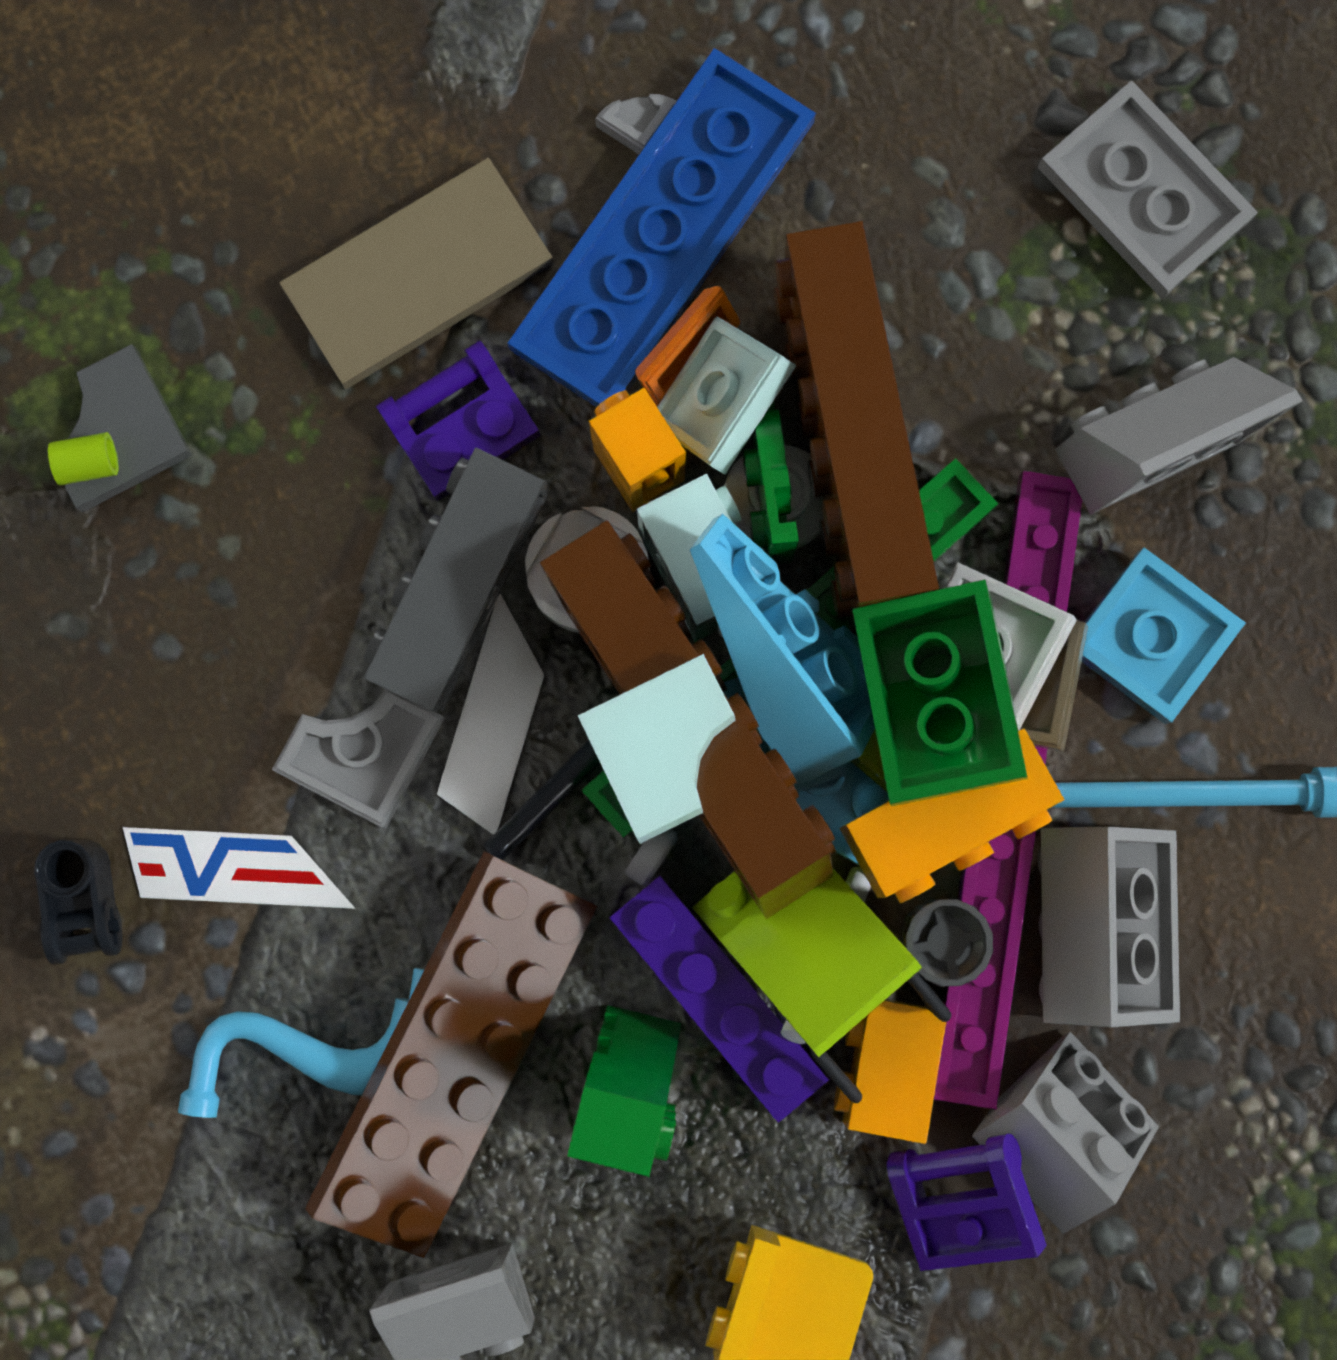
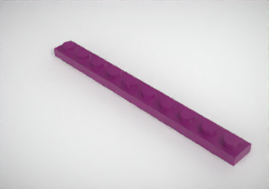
M1023 471L1019 475L1003 582L1067 612L1083 501L1071 478ZM1035 747L1045 764L1047 749ZM1012 829L989 841L994 850L993 854L961 870L957 900L974 906L986 918L993 934V953L987 968L975 980L961 986L944 987L942 1002L951 1012V1018L946 1022L934 1094L935 1100L997 1109L1036 831L1020 839L1016 838Z

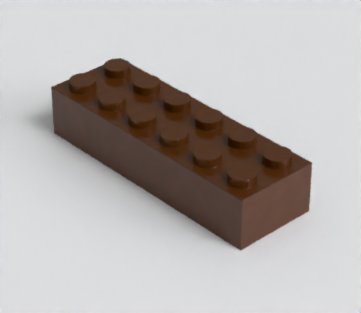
M863 221L786 234L785 259L775 260L778 287H774L779 324L787 323L789 344H785L786 359L796 365L789 377L791 382L798 381L800 402H796L800 434L802 439L812 438L810 439L812 460L808 461L811 491L814 498L824 497L825 499L822 500L824 520H819L825 558L836 556L837 560L834 563L835 580L831 581L834 609L838 619L848 617L850 631L857 635L852 609L939 590Z
M606 520L539 562L560 604L620 695L704 654L723 694L727 691V687L719 675L722 673V669L705 642L701 638L692 644L689 642L692 639V635L684 623L686 616L666 585L655 591L658 585L648 569L651 567V564L631 533L620 539L609 521ZM736 693L727 699L736 721L713 738L700 760L697 790L703 813L699 817L767 920L833 877L831 855L836 853V849L832 844L835 837L813 804L804 810L801 809L796 801L799 798V794L794 787L797 781L793 773L775 748L764 754L759 746L763 744V741L756 730L759 728V724L745 701Z

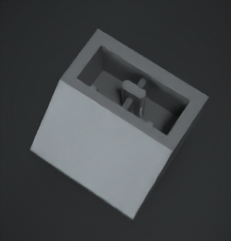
M1068 1032L998 1098L997 1109L989 1110L972 1136L980 1145L986 1144L988 1137L1010 1133L1017 1139L1022 1156L1021 1171L1031 1200L1064 1234L1117 1203L1159 1126L1147 1114L1145 1108L1137 1100L1133 1099L1102 1066L1099 1059L1092 1052L1088 1051L1071 1032Z

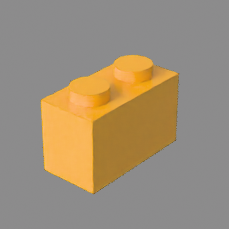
M645 388L640 389L631 396L626 390L620 391L596 407L594 412L597 416L589 421L594 452L632 512H635L637 508L651 502L685 481L686 452Z
M886 999L846 1033L845 1045L855 1047L851 1073H844L862 1093V1100L859 1103H853L838 1086L836 1087L834 1110L844 1112L842 1122L848 1130L926 1144L946 1022L939 1020L925 1006Z

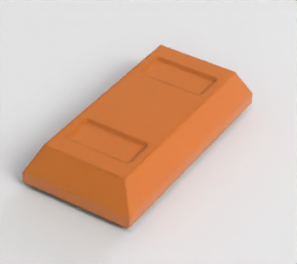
M720 286L704 289L635 370L639 382L646 389L657 407L716 316L736 328L740 325L739 317Z

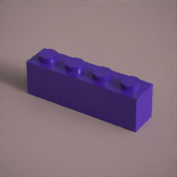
M661 876L657 877L610 917L617 928L778 1123L828 1081V1078L800 1044L791 1042L782 1036L783 1024Z

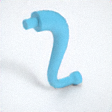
M414 968L409 999L395 998L389 1027L381 1039L368 1048L355 1050L336 1048L260 1013L236 1011L219 1016L206 1027L197 1044L189 1087L180 1095L178 1113L203 1118L217 1117L220 1098L215 1092L220 1056L226 1044L234 1039H247L258 1043L311 1079L330 1089L350 1095H362L425 969Z

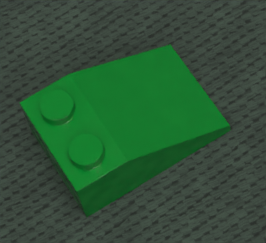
M985 579L852 609L891 806L1028 779L994 608Z

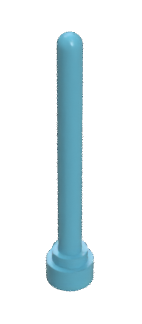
M1314 767L1311 773L1301 774L1299 780L1056 783L1065 800L1051 807L1300 805L1303 811H1312L1316 818L1337 817V767Z

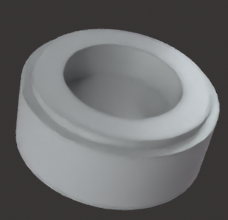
M669 829L645 841L624 874L641 886L647 885L679 837L676 836L678 833Z

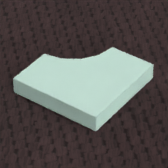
M704 654L578 715L640 844L703 813L697 790L700 760L713 738L736 721L734 713Z

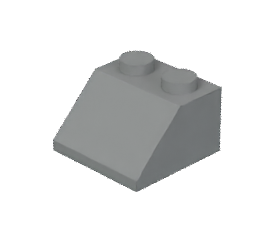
M513 1243L391 1281L370 1309L373 1324L394 1360H460L461 1355L483 1348L485 1349L486 1356L500 1355L524 1344L522 1336L531 1333L535 1320Z

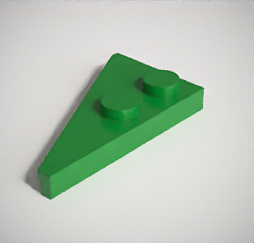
M773 401L752 433L753 448L743 449V465L746 487L758 486L760 510L749 512L751 540L761 549H764V552L777 565L791 564L799 540L796 522H787V514H791L790 480L786 464L779 409L775 410V402Z

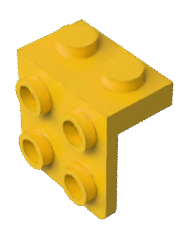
M751 1225L746 1244L736 1241L725 1281L734 1283L727 1308L717 1306L714 1311L705 1346L714 1349V1360H849L873 1281V1271L865 1261Z

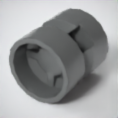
M957 899L930 900L916 906L904 918L899 931V941L922 967L918 971L920 976L940 986H961L975 980L987 968L993 953V934L986 918L974 906Z

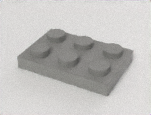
M1132 80L1046 154L1037 167L1161 299L1167 296L1228 242L1258 213Z

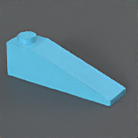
M722 513L710 522L690 548V552L751 712L759 724V733L768 744L769 750L775 748L779 752L800 786L860 757L875 730L858 637L845 625L833 630L816 614L819 611V601L806 589L796 595L780 581V572L776 562Z

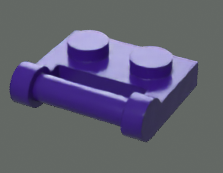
M480 340L464 350L467 356L396 401L390 396L376 405L377 410L437 502L450 494L446 491V487L457 462L462 457L469 460L475 447L504 460L540 437L539 429ZM480 377L488 389L487 392L419 435L415 434L408 423L409 421Z
M1012 1134L990 1136L986 1144L919 1155L915 1150L908 1149L895 1151L889 1155L887 1161L888 1177L920 1271L1035 1258L1046 1248L1047 1244L1021 1171L1022 1156L1020 1146ZM990 1171L995 1187L927 1197L922 1183L927 1180Z

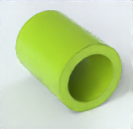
M108 432L59 440L48 444L50 469L56 483L60 486L118 475L117 452L112 437Z

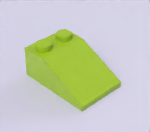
M834 869L833 877L767 920L735 871L725 880L716 884L704 898L692 907L818 1057L922 968L914 956Z

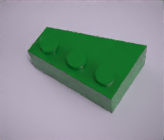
M607 1005L597 1041V1050L593 1054L583 1088L567 1157L650 1177L654 1159L667 1162L676 1126V1105L667 1103L681 1023Z

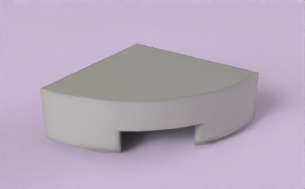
M650 94L649 97H634L624 101L617 100L610 103L595 118L596 127L635 153L640 154L677 101L660 94Z

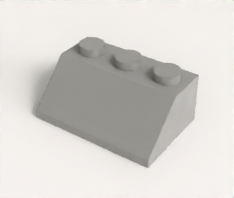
M1235 357L1211 368L1204 359L1175 374L1171 378L1174 385L1162 391L1158 389L1156 383H1151L1125 397L1121 401L1124 406L1121 410L1109 415L1105 406H1102L1076 419L1070 424L1074 434L1055 450L1090 515L1240 444L1302 402L1300 395L1296 389Z
M1123 827L1041 828V848L1038 853V867L1041 873L1042 911L1039 916L1038 926L1042 938L1043 975L1039 984V994L1043 1003V1023L1123 1027L1180 1022L1176 831Z

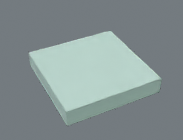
M716 316L657 408L682 446L725 475L796 365Z

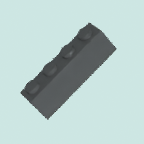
M476 447L469 460L462 457L457 462L446 487V491L452 494L451 499L442 517L434 514L422 533L419 548L425 551L415 573L407 571L394 591L391 605L397 607L394 617L387 631L382 628L376 631L366 649L364 662L370 664L364 679L432 712L444 711L551 490V487L545 480Z

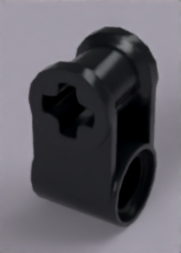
M90 839L58 840L50 843L40 851L35 861L34 875L41 911V941L46 958L52 965L64 964L68 956L102 951L106 956H114L121 952L123 941L122 923L118 907L115 903L111 862L107 851L99 843ZM71 851L76 852L84 863V875L76 885L69 883L62 872L63 860ZM91 929V933L74 935L73 930Z

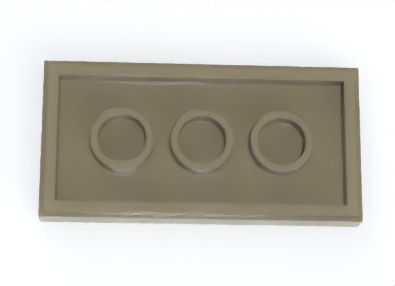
M488 157L279 283L345 389H348L554 265L552 255Z

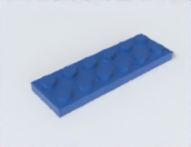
M714 48L507 343L509 350L595 407L620 391L626 390L628 392L637 380L635 372L637 367L678 321L814 124L816 113Z

